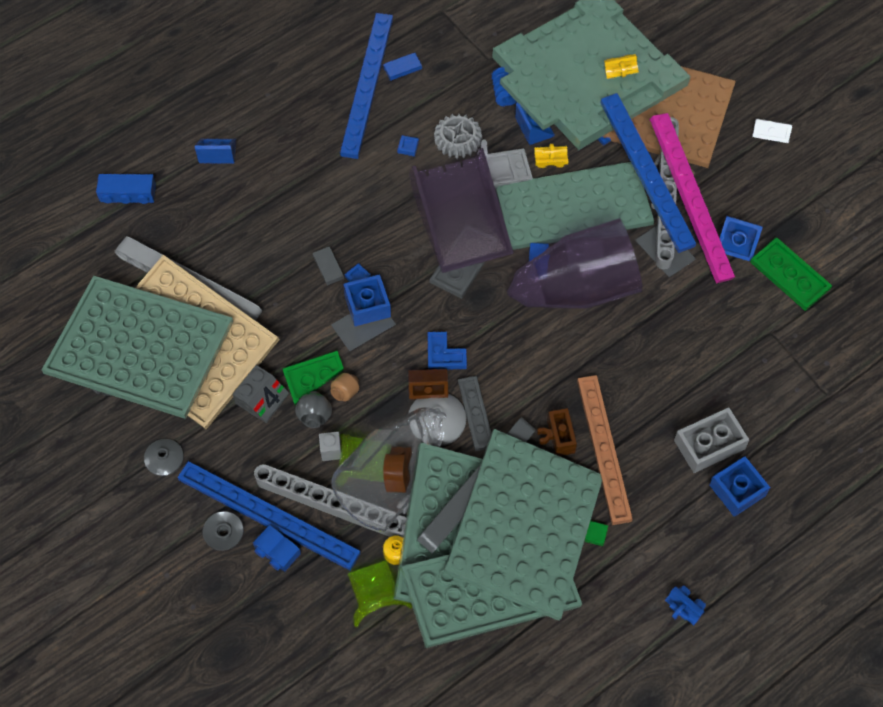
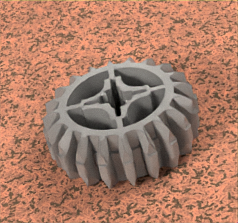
M459 113L457 116L452 114L451 118L445 116L444 120H440L439 125H436L434 138L438 150H442L443 155L448 153L449 158L455 155L457 159L459 156L465 158L466 154L471 156L472 151L476 152L477 147L481 145L482 134L478 122H474L473 117L468 119L467 114L462 117Z

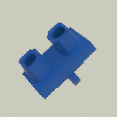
M684 585L680 588L675 586L665 600L670 605L669 607L675 611L672 617L677 619L681 616L685 621L688 620L694 626L704 613L703 610L706 604L700 599H696L695 602L689 599L690 590Z

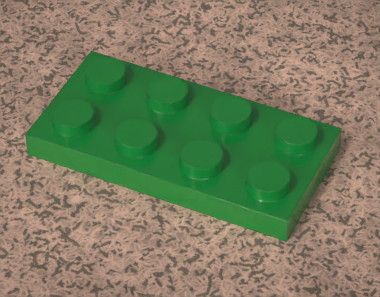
M775 238L750 261L753 266L804 311L810 308L832 287L827 280L778 238Z

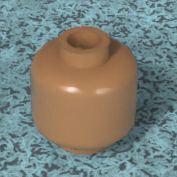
M349 373L340 374L331 383V394L338 401H349L359 391L357 377Z

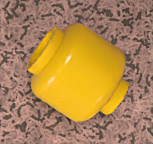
M399 535L389 537L383 545L384 557L393 565H399L403 537Z

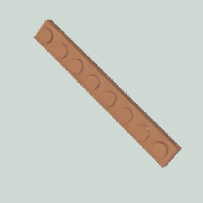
M597 375L578 378L577 383L599 474H601L602 486L611 524L617 525L632 522V515Z

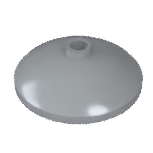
M448 394V398L416 399L408 413V425L413 436L420 442L436 447L445 446L456 441L463 433L466 426V412L461 402ZM438 411L440 414L434 415V412Z

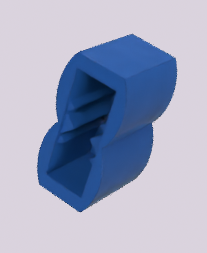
M270 525L253 542L254 552L262 559L264 557L270 560L269 564L277 571L281 569L285 572L301 554L300 549Z

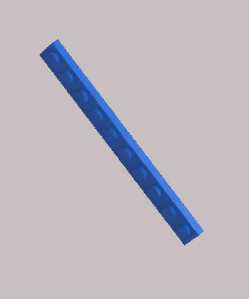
M376 13L340 152L341 157L359 158L393 22V15Z
M618 93L602 98L600 103L677 252L680 253L694 248L696 242Z
M189 461L177 477L179 481L266 527L272 526L283 536L350 571L361 554L359 550Z

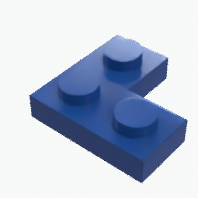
M428 332V370L467 369L466 349H447V332Z

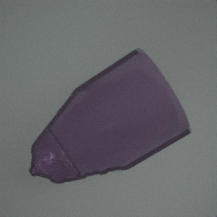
M619 218L565 235L560 241L547 248L542 254L533 258L516 271L507 294L526 307L589 309L642 293L644 290L629 235L623 221Z

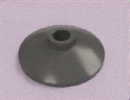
M160 439L153 442L144 454L146 468L157 476L173 474L180 468L184 459L181 446L171 439ZM163 452L166 453L164 457L159 456Z
M231 512L215 513L206 520L203 526V538L207 545L215 550H229L235 547L243 536V524L239 517ZM227 531L228 533L226 536H221V532Z

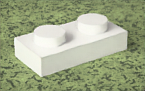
M756 118L752 136L788 143L792 124Z

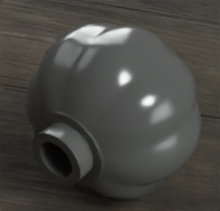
M311 391L299 399L295 407V414L307 427L318 428L330 418L332 405L324 395L317 391Z

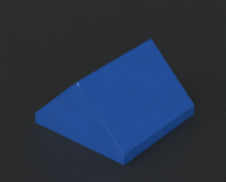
M518 102L516 103V120L529 145L554 136L551 127L542 130Z
M200 139L195 145L198 162L234 163L236 139Z
M727 216L719 238L725 253L751 261L763 226Z

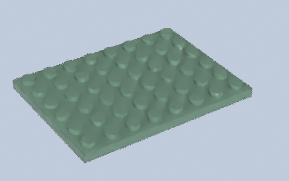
M93 276L45 362L42 372L52 377L186 419L234 321L229 316Z
M494 429L443 573L559 621L564 611L602 483L601 474Z

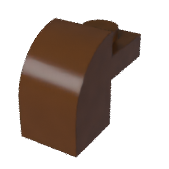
M392 447L390 454L385 455L383 477L386 492L406 493L410 482L408 465L412 456L411 448Z

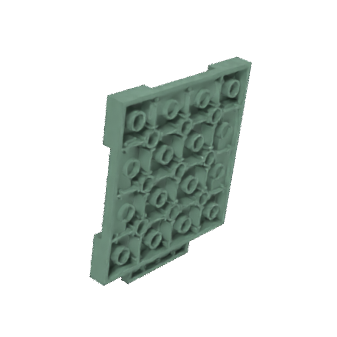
M579 0L575 3L573 9L524 36L520 33L493 48L492 58L501 67H504L505 72L509 73L500 79V84L522 106L542 130L555 124L578 150L614 130L600 103L602 98L618 93L632 119L688 86L691 77L669 54L664 56L623 15L624 9L614 0ZM636 54L638 73L629 74L623 78L619 76L607 79L604 60Z

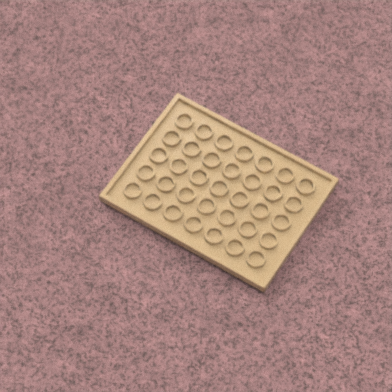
M163 255L135 287L136 289L229 316L234 321L187 415L207 430L233 398L235 390L256 365L259 366L277 344L279 338Z

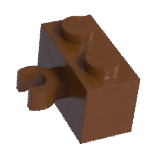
M568 408L548 412L547 423L549 430L547 428L537 429L538 435L544 434L546 436L541 438L539 443L547 444L549 440H552L555 455L557 456L574 454L577 443Z

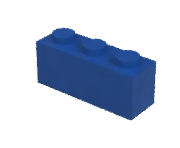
M99 174L96 193L99 201L104 203H154L156 182L153 174Z

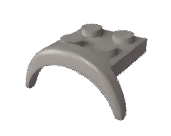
M485 139L481 141L482 170L489 188H497L498 186L533 179L524 148L488 154L487 141Z

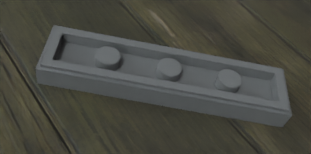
M477 376L458 379V386L475 452L485 450L492 433Z

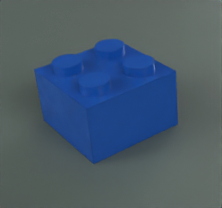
M380 275L343 284L344 296L354 327L391 317L390 303Z
M746 456L713 476L709 485L734 517L766 497L770 486Z

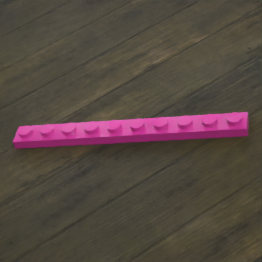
M669 114L652 116L650 122L715 282L720 283L732 280L735 275Z

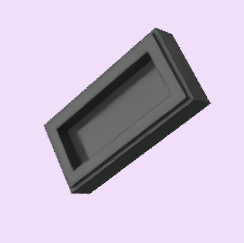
M330 246L312 253L326 285L344 279Z

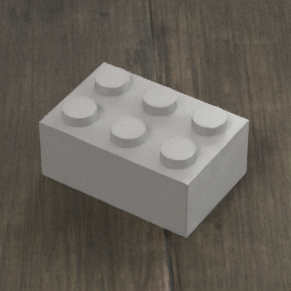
M728 407L677 431L674 441L693 473H696L745 450L749 438Z

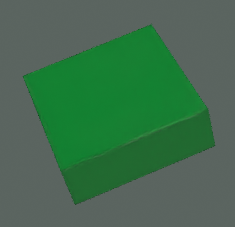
M590 521L584 542L604 546L608 525Z

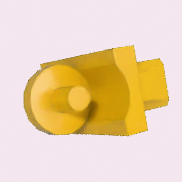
M636 54L604 60L607 79L619 76L623 78L626 75L639 72Z
M549 144V147L534 149L535 165L538 168H545L547 165L563 167L568 164L567 146L554 147V144Z

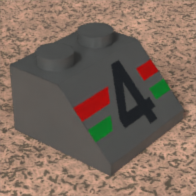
M257 365L233 393L236 405L265 423L270 420L289 396V392L272 374Z

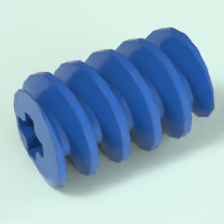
M500 67L492 73L496 103L499 106H509L516 103L515 99L500 84V79L509 74L505 72L504 67Z

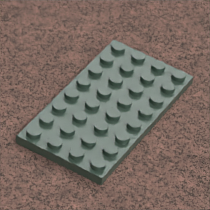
M631 162L534 178L495 188L511 250L530 247V243L549 244L563 241L565 237L598 233L605 234L654 225L653 215L644 186Z
M425 443L418 445L393 599L411 603L400 570L402 566L450 554L461 520L433 553L421 545L417 538L480 466L483 459Z
M449 555L405 565L400 569L426 648L546 616L443 573ZM572 581L564 611L582 606L574 581Z

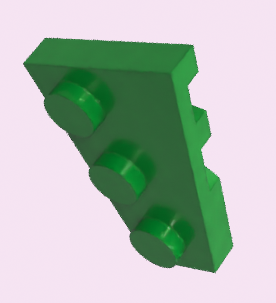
M338 351L283 368L294 405L297 404L303 395L316 391L344 370Z

